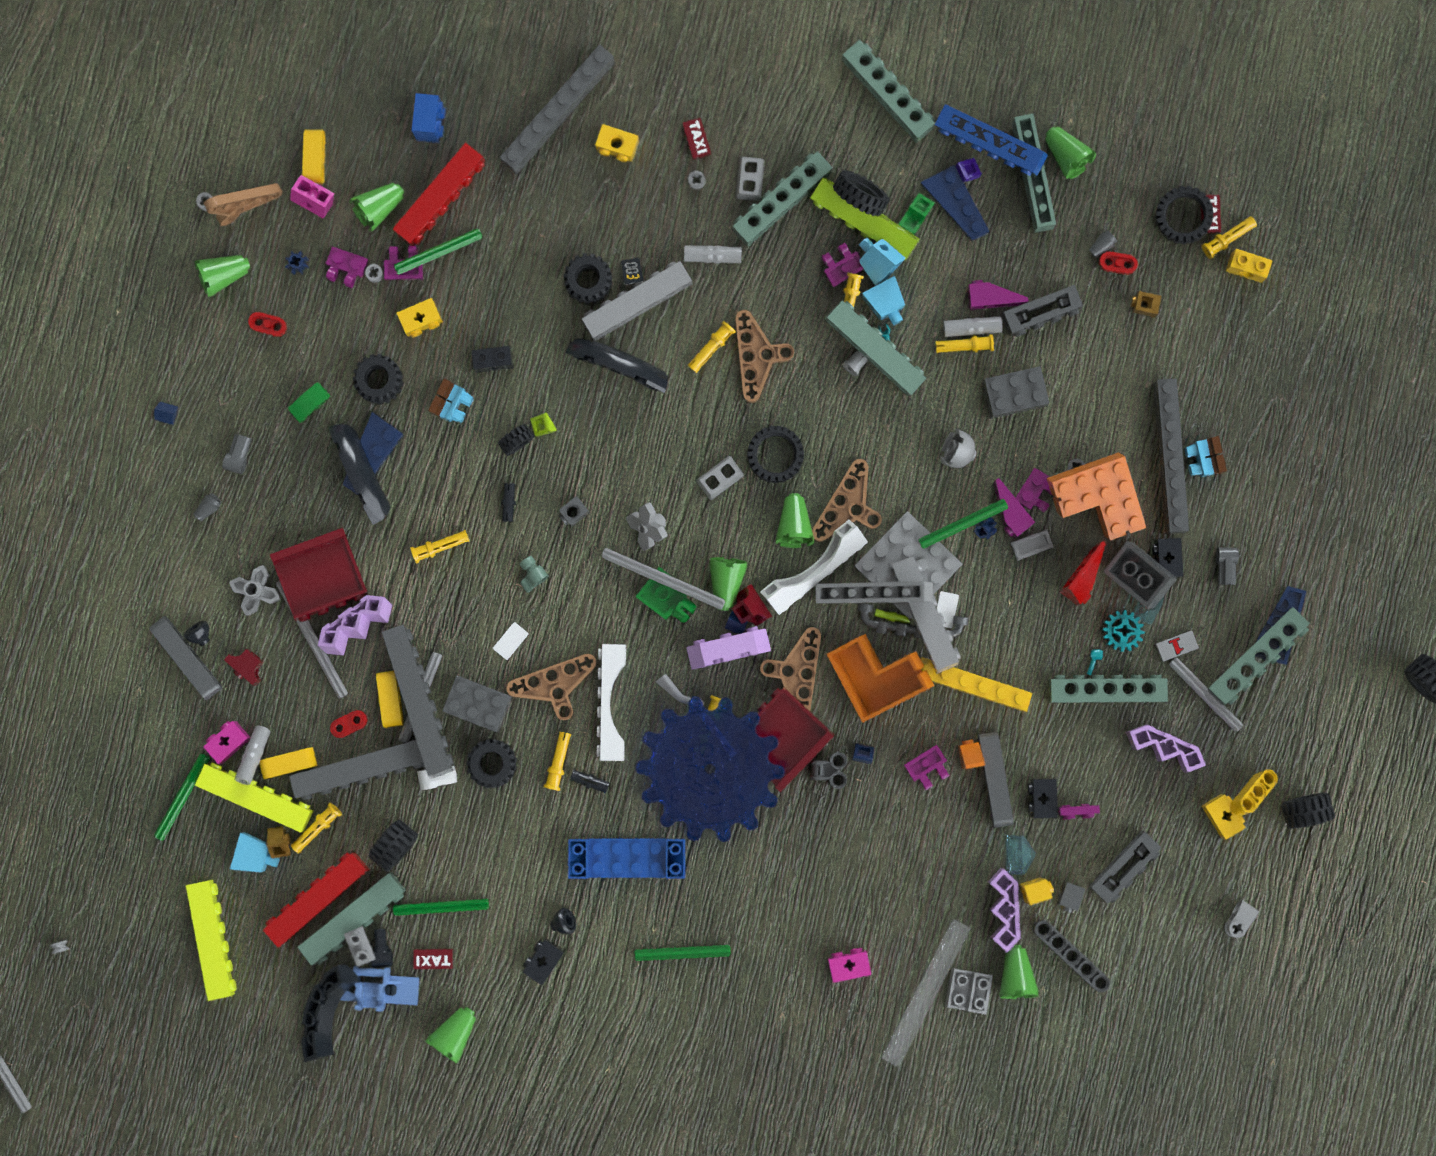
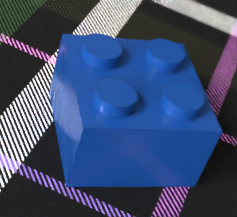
M418 93L415 95L412 132L417 141L439 143L440 137H443L444 127L441 126L442 119H445L446 108L443 107V102H441L439 95Z

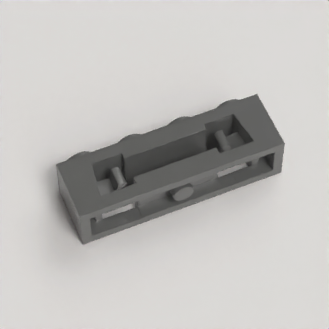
M1075 285L1007 310L1001 316L1009 336L1015 335L1019 337L1026 334L1028 329L1033 328V330L1044 327L1046 322L1056 323L1062 320V316L1068 314L1071 317L1080 313L1079 310L1083 307ZM1059 299L1057 302L1059 308L1033 317L1029 322L1024 323L1027 320L1026 314L1054 304Z
M1141 831L1088 887L1105 903H1114L1120 897L1119 892L1123 888L1127 889L1133 883V877L1136 874H1142L1147 868L1145 865L1150 860L1154 861L1160 855L1159 850L1162 847L1145 831ZM1135 853L1141 856V859H1136L1116 880L1117 884L1111 878H1108L1110 875L1114 876Z

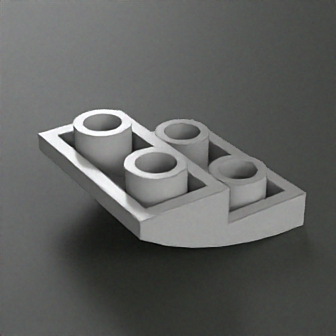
M951 968L945 1007L986 1014L993 976Z

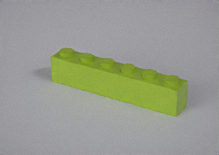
M826 177L820 181L811 196V199L814 200V205L821 209L825 207L830 211L829 214L836 219L840 217L846 221L845 225L849 228L860 230V234L869 240L872 238L877 242L883 239L903 255L905 260L909 258L920 240L918 237L882 214L880 216H872L864 211H859L858 208L852 207V204L846 203V200L841 199V196L836 194L833 190L834 183Z

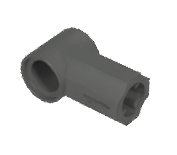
M235 434L230 451L226 454L222 468L224 470L243 474L247 464L246 456L252 439Z
M1217 547L1218 585H1236V565L1239 560L1238 548Z

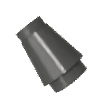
M1108 230L1105 233L1102 232L1089 251L1097 258L1113 248L1117 239Z
M212 493L205 495L193 514L198 520L203 521L220 509L222 502Z

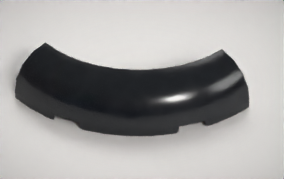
M584 338L572 341L565 351L566 354L577 360L607 368L612 372L631 378L653 391L661 393L666 391L668 376L665 371L624 351Z
M347 424L330 426L328 428L333 442L337 444L336 447L342 464L355 492L360 497L365 512L374 525L388 515L390 503L373 472L357 431Z
M337 965L327 971L319 984L313 987L308 997L302 1019L304 1037L301 1038L304 1063L334 1055L332 1024L337 1005L344 993L351 986L359 982L356 973L347 965Z

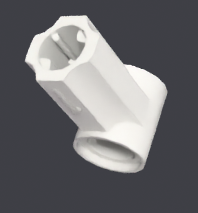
M452 766V772L433 779L428 777L426 770L417 771L420 791L457 782L455 766Z

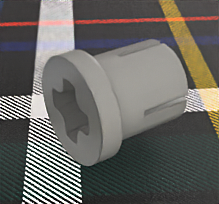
M856 351L842 365L850 374L857 376L860 373L859 370L868 359L861 352Z

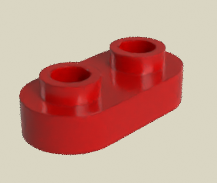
M1105 252L1099 259V266L1106 272L1130 275L1137 269L1138 262L1134 256L1129 254ZM1105 260H1110L1111 265H1106ZM1124 263H1129L1130 268H1125Z
M255 312L248 319L250 328L259 333L280 337L287 330L286 322L277 316ZM258 320H262V324L260 326L256 325V322ZM280 325L281 328L276 331L275 326Z
M355 710L334 720L330 726V731L333 736L344 738L363 729L368 723V717L363 711ZM356 716L360 717L358 724L354 722ZM338 725L343 726V730L341 732L337 731Z

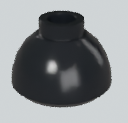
M207 621L197 622L187 629L184 633L185 639L200 646L207 644L210 641L208 637L210 628Z
M564 907L555 913L550 926L555 932L572 934L576 929V919L573 913Z

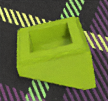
M547 413L530 418L535 437L557 431Z

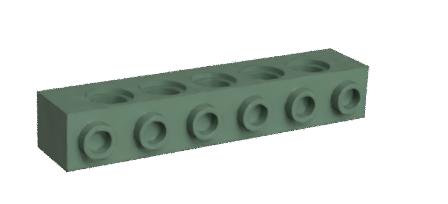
M860 40L857 41L842 55V61L917 143L934 128L935 120L933 116L923 111L921 103L909 95V90L903 84L900 85L896 81L897 78L892 71L886 70L883 61L871 53L872 50L868 44H863ZM865 59L869 62V65L863 66L860 64V61ZM878 73L882 76V78L876 80L872 77V75ZM887 87L893 88V89H894V93H892V94L887 93V92L885 91V88H887ZM904 101L907 106L901 108L897 105V102ZM917 115L919 117V121H912L910 119V116Z
M818 151L814 155L812 153L804 159L805 163L803 165L794 167L786 180L782 178L775 185L776 188L772 192L769 190L761 197V202L751 205L744 217L741 215L733 222V231L747 247L819 185L823 178H827L832 173L833 167ZM810 169L813 170L815 174L809 177L806 176L804 172ZM792 182H798L801 185V187L798 189H793L790 186V184ZM779 194H783L787 199L781 202L776 197ZM770 207L773 211L770 214H765L762 209ZM751 219H756L758 221V225L754 227L750 226L748 224V221Z
M1292 607L1208 689L1224 706L1227 703L1231 705L1239 698L1236 694L1241 689L1245 692L1253 684L1251 680L1255 676L1259 678L1267 671L1264 667L1269 662L1273 665L1281 657L1279 653L1283 649L1288 651L1295 644L1292 640L1297 635L1301 638L1309 630L1307 626L1310 623ZM1290 626L1293 629V635L1286 636L1283 633V627ZM1272 639L1277 640L1279 648L1271 649L1269 641ZM1255 654H1264L1265 662L1258 663L1255 660ZM1243 666H1248L1251 669L1250 676L1246 677L1241 674ZM1235 680L1238 685L1237 689L1230 690L1227 687V681Z
M1054 675V679H1049V703L1168 702L1167 678H1162V675H1150V679H1142V675H1131V679H1123V675H1111V679H1104V675H1092V679H1085V675H1073V679H1065V675ZM1068 683L1074 687L1072 694L1065 692V686ZM1087 683L1093 687L1091 694H1087L1084 691V686ZM1106 683L1112 686L1110 694H1106L1103 690ZM1125 683H1128L1131 686V692L1129 694H1126L1123 691V685ZM1144 683L1149 684L1151 687L1148 694L1142 691Z

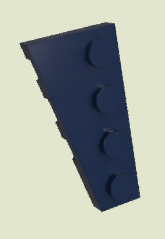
M955 165L920 183L971 241L990 232Z
M372 412L360 442L373 472L376 474L404 434ZM346 475L343 485L357 494L348 475Z
M1287 586L1256 642L1292 607L1301 614L1307 591ZM1290 626L1283 627V633L1286 636L1293 635V629ZM1272 639L1269 641V647L1274 650L1278 649L1279 642ZM1291 648L1288 651L1283 649L1279 653L1281 657L1275 663L1287 665ZM1255 654V657L1265 660L1264 654Z

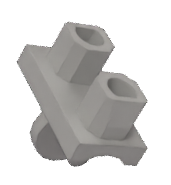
M363 926L344 934L357 967L376 959Z

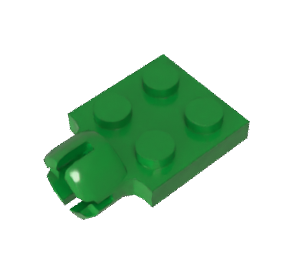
M660 567L657 568L658 571L663 572V573H665V574L671 576V575L668 574L666 571H664L662 568H660ZM649 579L636 595L637 599L666 621L669 617L674 616L680 622L685 623L690 617L683 611L684 608L691 614H694L696 610L695 603L689 600L686 594L652 579Z

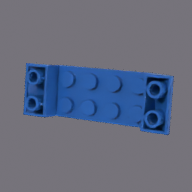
M568 839V879L685 878V839Z

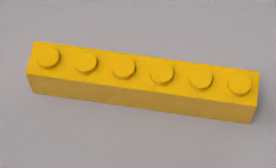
M920 658L924 665L921 668L922 671L927 670L934 683L1022 712H1027L1033 694L1031 692L954 667L937 674L930 659Z

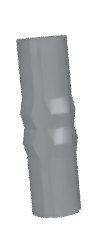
M685 245L684 262L741 263L742 247Z
M1001 316L944 321V337L1002 333Z
M255 726L235 776L237 782L245 785L251 784L271 732L269 729L263 726Z

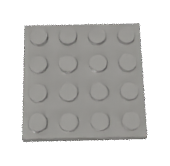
M907 511L854 567L871 583L897 582L892 571V564L913 556L915 561L919 560L923 571L920 573L922 577L927 578L928 582H933L934 595L963 564L940 542L923 549L919 543V538L930 534V532ZM906 602L892 603L908 619L912 617Z

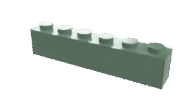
M1034 114L1014 117L1012 122L1014 137L1041 150ZM1043 164L1038 176L1034 174L1028 176L1022 173L1034 233L1052 230L1056 225Z
M840 301L824 320L861 352L907 396L912 395L926 379L923 375V370L918 366L914 367L910 363L908 356L904 353L900 354L895 350L897 348L895 344L890 340L886 341L882 338L883 334L876 327L872 328L868 325L869 321L862 314L858 315L853 311L855 308L849 302Z
M392 872L387 874L297 948L311 965L316 963L318 965L322 964L328 959L326 955L329 952L333 951L335 953L343 947L342 942L346 939L345 933L361 926L364 928L369 926L374 921L372 918L377 913L381 916L389 909L387 905L392 901L397 903L404 897L402 893L406 889Z

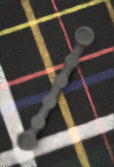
M858 603L857 610L861 611L863 623L868 627L876 628L877 633L887 634V630H892L898 636L914 633V638L921 639L916 626L871 620L868 613L873 612V605ZM953 616V624H956V627L950 631L952 638L959 636L964 625H968V617Z

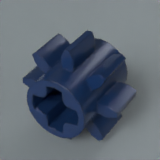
M291 251V256L289 258L285 257L289 263L285 267L287 269L292 268L291 273L293 275L296 272H300L303 275V270L305 268L309 269L308 265H306L309 259L308 257L302 258L303 253L301 251L298 254H294ZM296 260H299L298 266H295Z
M990 517L975 524L976 528L973 532L979 538L990 539L997 532V529L994 528L997 522Z

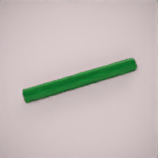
M474 229L398 262L394 265V269L397 274H402L478 241L482 238V234L479 229Z
M1001 499L919 538V543L925 549L1007 510L1008 505L1004 499Z
M203 753L199 754L154 834L156 839L163 841L193 790L204 764H207L210 760L209 756Z
M476 899L394 905L393 914L394 916L487 910L489 909V900Z
M730 945L636 949L634 952L635 961L729 957L731 954Z

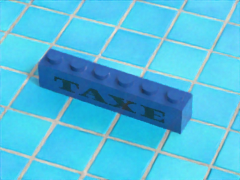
M946 104L935 123V126L939 128L938 132L943 135L949 136V134L956 136V141L962 144L968 142L972 144L971 148L979 152L983 149L988 152L987 156L995 160L1001 158L1005 160L1004 164L1011 168H1014L1016 165L1021 168L1020 172L1031 176V174L1038 176L1048 156L1044 151Z

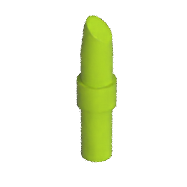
M875 609V617L888 619V621L910 623L907 616L892 611Z

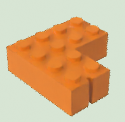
M1119 452L1047 478L1051 494L1054 496L1053 501L1057 514L1062 518L1095 507L1103 534L1110 541L1125 536L1126 531L1133 533L1146 528L1126 458Z
M866 634L827 653L862 723L934 686L927 670L922 671L921 669L924 665L917 651L883 668Z

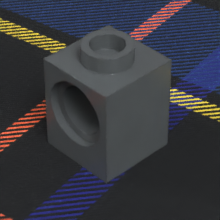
M577 496L559 509L561 513L560 519L565 525L569 523L571 526H574L590 513ZM576 508L578 510L577 516L569 517L568 510Z
M1064 881L1057 904L1062 905L1060 909L1072 913V910L1078 911L1085 889Z

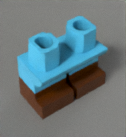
M444 378L436 393L438 396L435 395L428 411L430 414L449 422L453 420L462 423L466 413L458 410L460 404L470 407L474 398L466 393L464 388Z
M1219 436L1196 441L1193 445L1184 448L1186 458L1196 456L1197 463L1188 465L1190 475L1204 477L1223 474L1227 471L1223 454L1219 455L1223 453Z

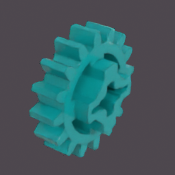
M1123 610L1122 615L1119 611H1116V617L1109 615L1110 621H1104L1107 628H1102V631L1106 632L1103 639L1108 638L1109 640L1106 644H1113V650L1119 647L1120 652H1124L1125 647L1127 651L1132 650L1131 646L1137 648V641H1143L1140 635L1145 634V631L1140 630L1144 626V624L1138 623L1140 617L1133 618L1134 612L1127 615V610ZM1120 619L1119 624L1116 627H1112L1113 623ZM1129 620L1134 624L1135 628L1131 627ZM1124 626V630L1131 632L1123 635L1121 632L1115 630L1121 629ZM1111 634H1114L1118 638V642H1116L1113 639ZM1130 636H1135L1131 642L1127 643Z

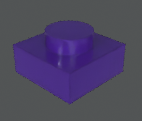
M974 158L958 162L955 166L963 182L979 178L982 175Z

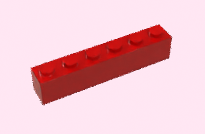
M465 142L393 228L395 234L410 246L418 245L424 238L423 234L435 226V220L446 213L450 202L457 200L461 189L471 183L472 176L483 169L485 165L483 156Z
M355 852L344 854L339 859L341 863L336 867L334 865L329 867L324 872L326 876L321 880L319 878L314 880L310 884L311 889L306 893L303 890L295 897L296 902L292 905L288 903L280 910L281 915L277 918L273 916L265 923L267 927L263 931L277 948L285 944L370 870Z

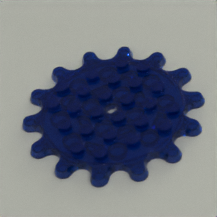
M692 697L688 702L689 712L685 716H678L672 709H665L661 714V718L665 723L664 732L656 734L648 731L642 737L643 743L652 750L651 758L640 760L635 766L639 774L647 775L652 780L651 787L642 793V800L648 804L653 802L662 803L665 811L660 818L661 824L664 827H671L677 821L685 822L688 827L687 836L692 841L699 840L703 830L710 828L716 832L717 838L721 842H727L731 838V827L733 824L741 823L748 830H755L759 824L754 814L756 807L762 805L773 808L777 805L778 799L768 790V783L773 779H781L785 774V770L781 765L772 764L768 759V754L777 748L779 742L772 735L767 737L757 735L755 728L760 721L758 713L751 711L743 718L735 717L732 713L733 702L731 699L722 698L718 703V707L710 711L703 706V702L699 697ZM706 765H713L716 768L713 774L707 773L705 771Z

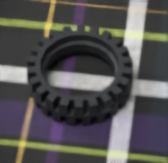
M843 170L833 185V190L837 195L841 196V199L846 200V203L852 204V207L858 208L859 211H864L872 216H880L890 199L884 190L880 189L878 185L873 184L871 180L868 181L866 177H861L860 174H855L848 170Z
M1179 186L1177 189L1173 188L1170 192L1168 191L1161 198L1157 207L1156 222L1158 229L1169 241H1174L1176 244H1191L1194 241L1200 240L1207 234L1213 222V206L1209 197L1203 191H1199L1196 187L1194 189L1192 186ZM1188 197L1196 200L1201 205L1204 218L1196 230L1190 233H1180L1174 231L1168 225L1166 211L1168 206L1176 199Z
M765 427L758 431L750 441L747 452L748 463L753 473L760 479L769 483L785 482L793 478L803 464V445L799 437L786 427ZM772 436L783 437L788 440L793 446L795 453L791 466L779 473L763 469L757 459V449L760 443Z

